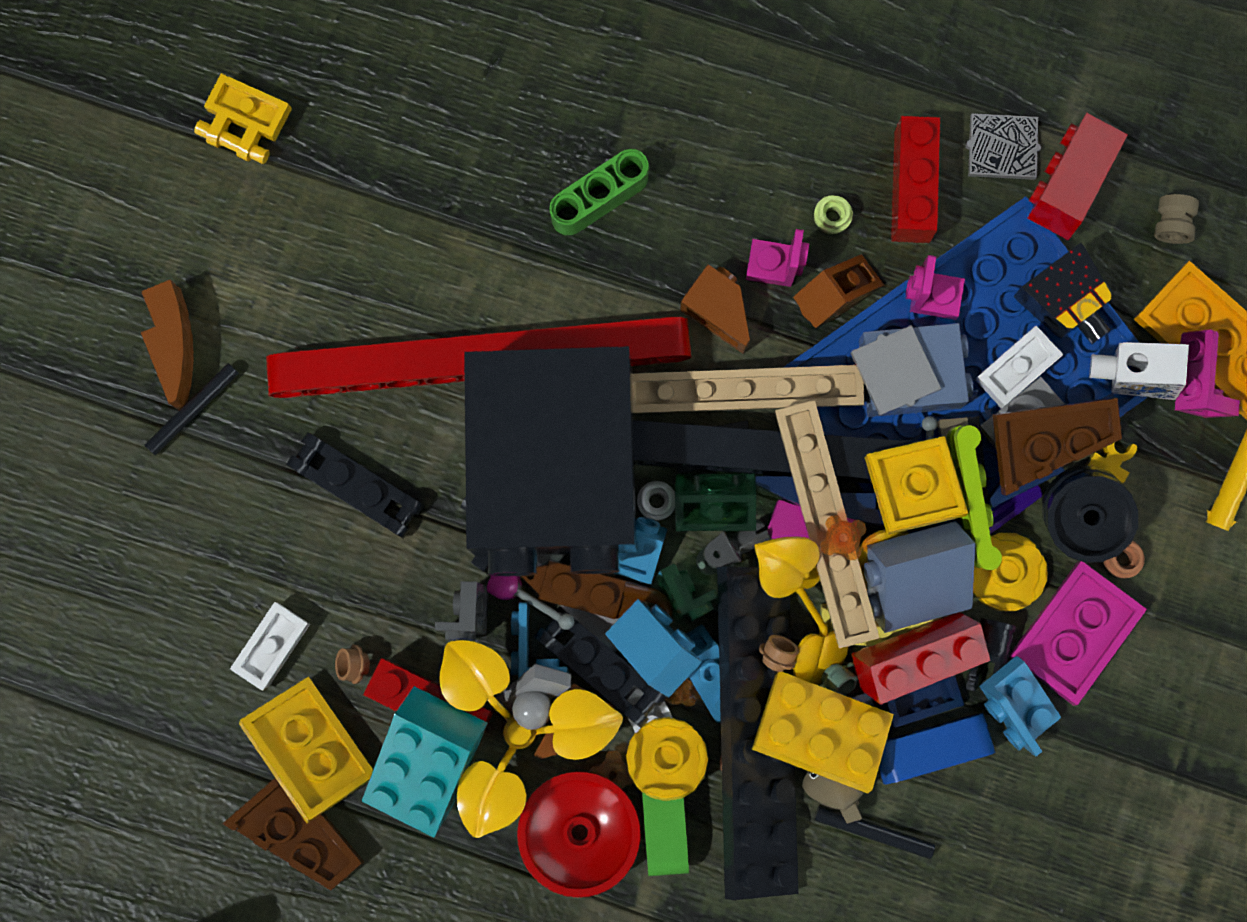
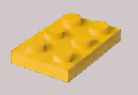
M778 672L775 675L752 750L868 794L874 787L894 714L787 673Z
M309 676L239 721L240 727L306 823L327 811L370 780L373 772L372 767Z

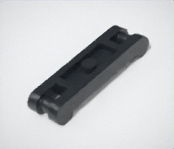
M307 432L301 441L304 445L296 457L294 455L290 457L286 465L404 539L410 530L407 527L415 514L419 516L425 506ZM317 452L326 457L318 471L309 466ZM395 501L402 505V507L393 519L386 512Z
M560 606L556 609L562 615L569 614ZM575 618L573 627L569 629L574 633V636L565 646L557 641L564 632V629L559 626L557 620L553 619L545 630L542 627L534 635L539 642L640 728L649 720L646 716L656 704L660 706L667 698V696L649 686L633 667ZM638 688L644 694L635 705H632L627 699Z

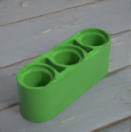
M636 149L624 150L559 192L550 203V216L554 229L563 235L579 233L642 191L648 182V160L646 156ZM634 165L641 170V173L634 178H628L621 171L627 166ZM597 186H603L610 191L602 199L593 198L589 194ZM565 207H572L578 211L577 216L571 220H563L557 215Z
M642 792L648 876L689 874L684 797L677 800L662 801L650 798Z

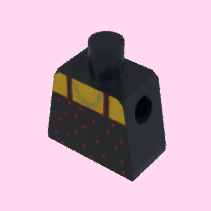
M1079 243L1023 285L1013 296L1059 338L1064 337L1074 328L1078 327L1088 341L1094 344L1111 331L1097 311L1112 299V294L1082 243Z

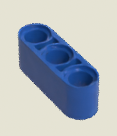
M984 714L970 715L887 739L879 765L883 785L907 780L996 753Z

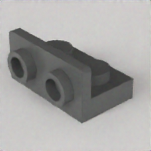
M461 581L460 591H455L453 596L454 615H459V623L435 622V631L445 633V640L452 641L466 640L476 642V635H487V586L478 582Z

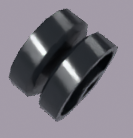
M1075 466L1060 473L1048 485L1042 498V518L1054 544L1068 557L1084 563L1104 562L1120 555L1132 543L1138 529V508L1132 494L1110 471L1097 466ZM1089 510H1095V511H1096L1094 514H1093V513H1089V517H1088V518H1084V514H1085L1087 511H1089Z

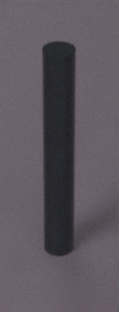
M227 363L144 446L156 456L240 373Z
M820 805L816 810L814 821L927 859H931L934 854V843L862 819L847 824L841 812Z

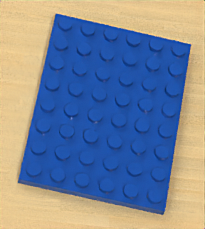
M1025 196L936 259L935 274L965 279L959 317L956 320L910 312L911 300L905 299L908 280H906L783 368L856 365L850 352L859 348V339L863 332L903 329L911 325L914 328L959 323L960 335L965 334L968 341V357L963 358L965 374L970 373L973 382V395L968 397L969 402L961 409L867 417L866 403L865 406L817 407L824 435L917 443L926 440V431L922 427V421L927 416H933L937 421L979 416L981 426L993 416L992 414H996L1001 408L975 379L1035 326L1048 337L1063 355L1032 383L1042 377L1064 404L1099 400L1111 394L1112 380L1089 378L1091 355L1114 356L1119 343H1139V341L1109 303L1098 310L1097 313L1110 327L1111 331L1094 344H1091L1078 327L1062 338L1057 337L1013 297L1023 285L1069 252L1055 233L1027 218L1033 208V204ZM1127 366L1132 372H1139L1135 367ZM1113 393L1115 398H1118L1120 417L1147 398ZM938 427L934 430V438L939 437ZM981 432L989 495L1000 481L997 450ZM854 482L861 493H875L871 483ZM956 518L940 523L919 527V530L910 529L907 531L909 534L952 522H956L961 528L962 525L961 519Z

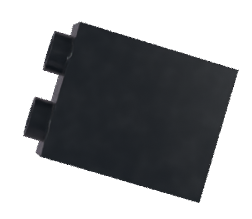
M629 346L464 352L466 549L476 557L488 556V575L490 576L538 574L537 555L570 554V573L609 574L620 572L619 553L637 552L632 362Z

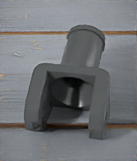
M758 519L731 535L724 530L698 553L696 557L697 568L706 575H713L717 573L718 567H736L742 562V555L755 549V544L770 540L768 531L756 534L765 527Z

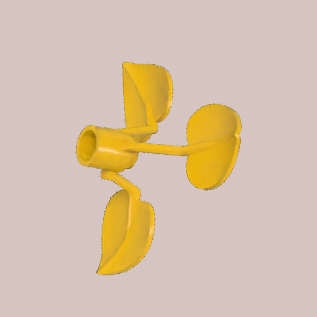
M883 529L868 536L862 542L857 551V557L866 590L867 581L864 576L863 567L868 562L867 545L909 534L907 530L887 535L886 530ZM798 536L776 538L755 544V552L759 563V579L763 590L773 598H782L797 592L819 627V634H809L799 643V652L795 658L797 662L793 668L794 677L818 685L822 683L821 676L824 671L833 664L839 663L842 666L848 652V646L838 648L834 631L828 633L826 623L805 591V588L814 587L820 580L816 567L820 557L819 547L811 539Z
M456 640L448 642L444 649L440 670V688L444 698L450 705L463 711H476L482 708L488 700L507 721L503 735L509 748L497 769L485 761L475 762L462 774L457 788V805L461 820L473 837L480 838L507 827L524 810L527 795L522 780L516 774L504 772L517 749L531 746L538 734L554 733L553 748L558 755L573 760L584 759L596 754L608 745L618 732L623 717L621 713L609 706L596 694L586 690L574 689L562 693L552 703L549 717L553 725L543 726L536 730H528L520 726L514 719V716L494 697V695L504 691L510 682L509 669L503 658L491 648L480 643Z

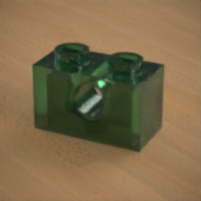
M676 474V531H756L755 474Z

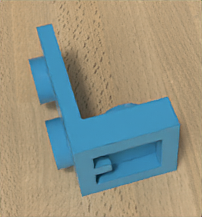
M519 602V611H512L511 616L512 635H519L518 651H512L511 675H518V678L531 668L529 667L530 606L527 602ZM536 659V664L569 674L568 667H560V659Z
M701 624L686 634L695 643L692 651L702 661L689 678L715 722L721 723L719 647Z

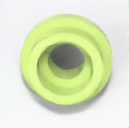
M836 195L821 199L814 210L816 225L828 234H838L846 230L853 217V211L849 202ZM830 210L836 211L840 219L830 221L826 217V213Z

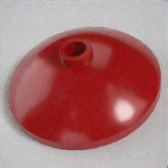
M568 772L546 781L529 797L518 823V847L526 868L541 885L563 896L590 897L603 893L615 886L632 867L640 844L639 819L635 807L627 794L611 780L590 772ZM578 824L584 825L588 830L587 837L581 840L576 839L572 833L573 827Z

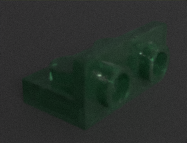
M675 563L660 570L656 577L662 592L665 593L671 602L677 621L687 617L690 623L714 609L711 603L719 597L716 590L714 589L693 600L691 595L695 591L694 584L685 569L678 571Z

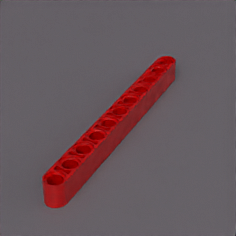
M668 317L275 353L266 356L268 395L274 398H291L465 382L464 352L629 346L632 366L682 362L692 358L688 319L684 317Z

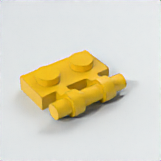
M221 73L204 105L208 112L216 116L212 124L199 120L195 126L194 133L206 138V143L214 147L220 148L224 146L235 151L237 157L248 162L255 160L265 164L270 152L258 146V142L261 136L275 142L292 108L287 102ZM231 122L246 129L242 138L227 132Z

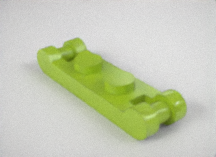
M972 425L955 426L948 431L947 444L968 510V514L960 518L962 529L975 542L974 567L994 570L1000 566L1002 555L996 547L992 546L989 527L993 526V514L990 505L984 502L982 488L986 486V474L981 463L978 464L975 450L980 444L981 434Z

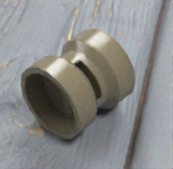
M1181 194L1162 196L1159 199L1158 212L1162 217L1156 224L1155 238L1159 241L1173 244L1193 242L1195 240L1196 227L1193 224L1192 218L1198 214L1199 200Z

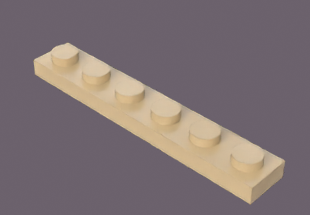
M856 365L632 374L633 414L782 409L815 400L817 407L865 406L864 382Z
M815 400L775 410L808 537L819 547L820 557L816 567L838 648L878 639V630Z

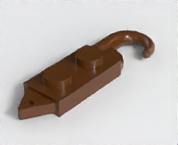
M548 559V563L538 565V574L532 578L522 576L538 593V599L611 619H619L639 599L640 601L659 605L672 618L673 609L665 593L656 588L626 581L619 577L608 574L570 573V564Z

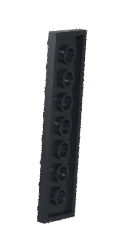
M718 567L725 899L743 900L799 894L795 766L752 750L775 675L778 673L763 663V654L759 652V647L762 643H766L771 635H780L791 640L790 595L782 598L769 596L761 587L759 568ZM785 669L783 671L784 673L792 675V669Z

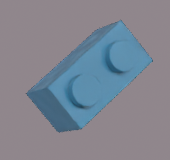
M637 599L605 635L649 686L669 698L702 661L692 651L695 643L679 628L674 631L669 626L673 619L657 604L650 608Z

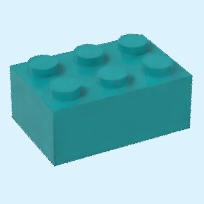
M414 686L394 714L362 802L434 838L457 798L459 780L470 766L488 723L463 710L456 709L449 703Z

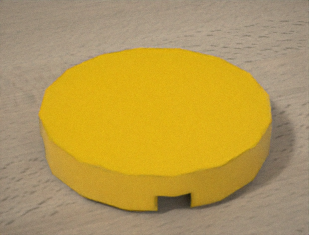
M998 533L990 536L992 546L1001 552L1002 562L994 570L974 567L973 595L983 605L996 611L1013 612L1029 606L1042 594L1047 582V563L1044 556L1041 555L1040 551L1036 548L1037 546L1030 539L1017 533Z
M670 717L654 719L646 723L631 738L626 754L628 772L636 787L650 798L662 801L682 799L695 791L704 779L708 764L706 744L698 732L685 721Z

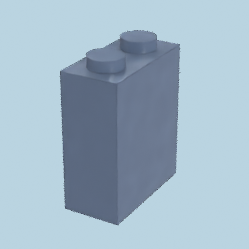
M959 323L914 327L915 334L941 390L916 400L912 407L905 405L881 416L961 409L969 402L968 397L973 395L972 377L970 373L965 374L963 358L968 357V341L965 334L960 335ZM902 329L863 332L859 339V348L876 341L880 334L888 336ZM864 384L867 417H877L879 414Z
M956 522L867 545L868 562L863 567L864 576L867 581V594L874 619L884 633L972 608L975 542Z

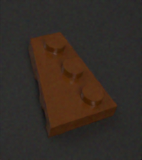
M1106 398L992 414L1001 494L1007 496L1019 490V487L1046 477L1052 474V471L1074 460L1078 461L1121 440L1118 398Z
M276 778L222 823L229 829L249 838L255 845L265 851L268 850L288 862L291 867L330 891L364 863L363 859L324 813L306 823Z

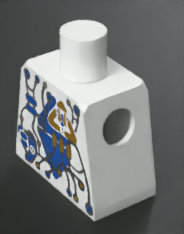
M1119 343L1114 356L1091 355L1089 378L1112 380L1111 392L1116 394L1176 400L1186 385L1189 345ZM1127 366H1133L1139 372H1132Z

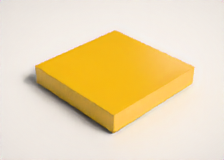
M945 436L869 453L865 456L887 535L965 517L968 514Z

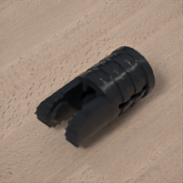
M981 618L980 623L990 657L989 662L995 663L993 674H995L1009 662L1008 656L1011 652L1010 646L1013 642L1012 637L1016 631V626ZM984 664L969 670L966 689L977 691L981 683Z

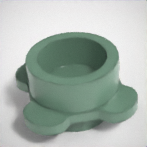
M850 662L843 666L838 663L828 667L821 676L823 684L820 686L848 696L858 683V678L853 674L855 671L854 663Z

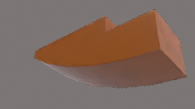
M170 279L141 291L155 327L141 332V335L168 403L180 410L188 402L192 384L194 362L193 335L188 309L181 288Z

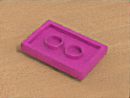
M1079 561L1008 657L1013 659L1015 656H1018L1025 661L1037 679L1073 706H1077L1147 609L1087 564Z

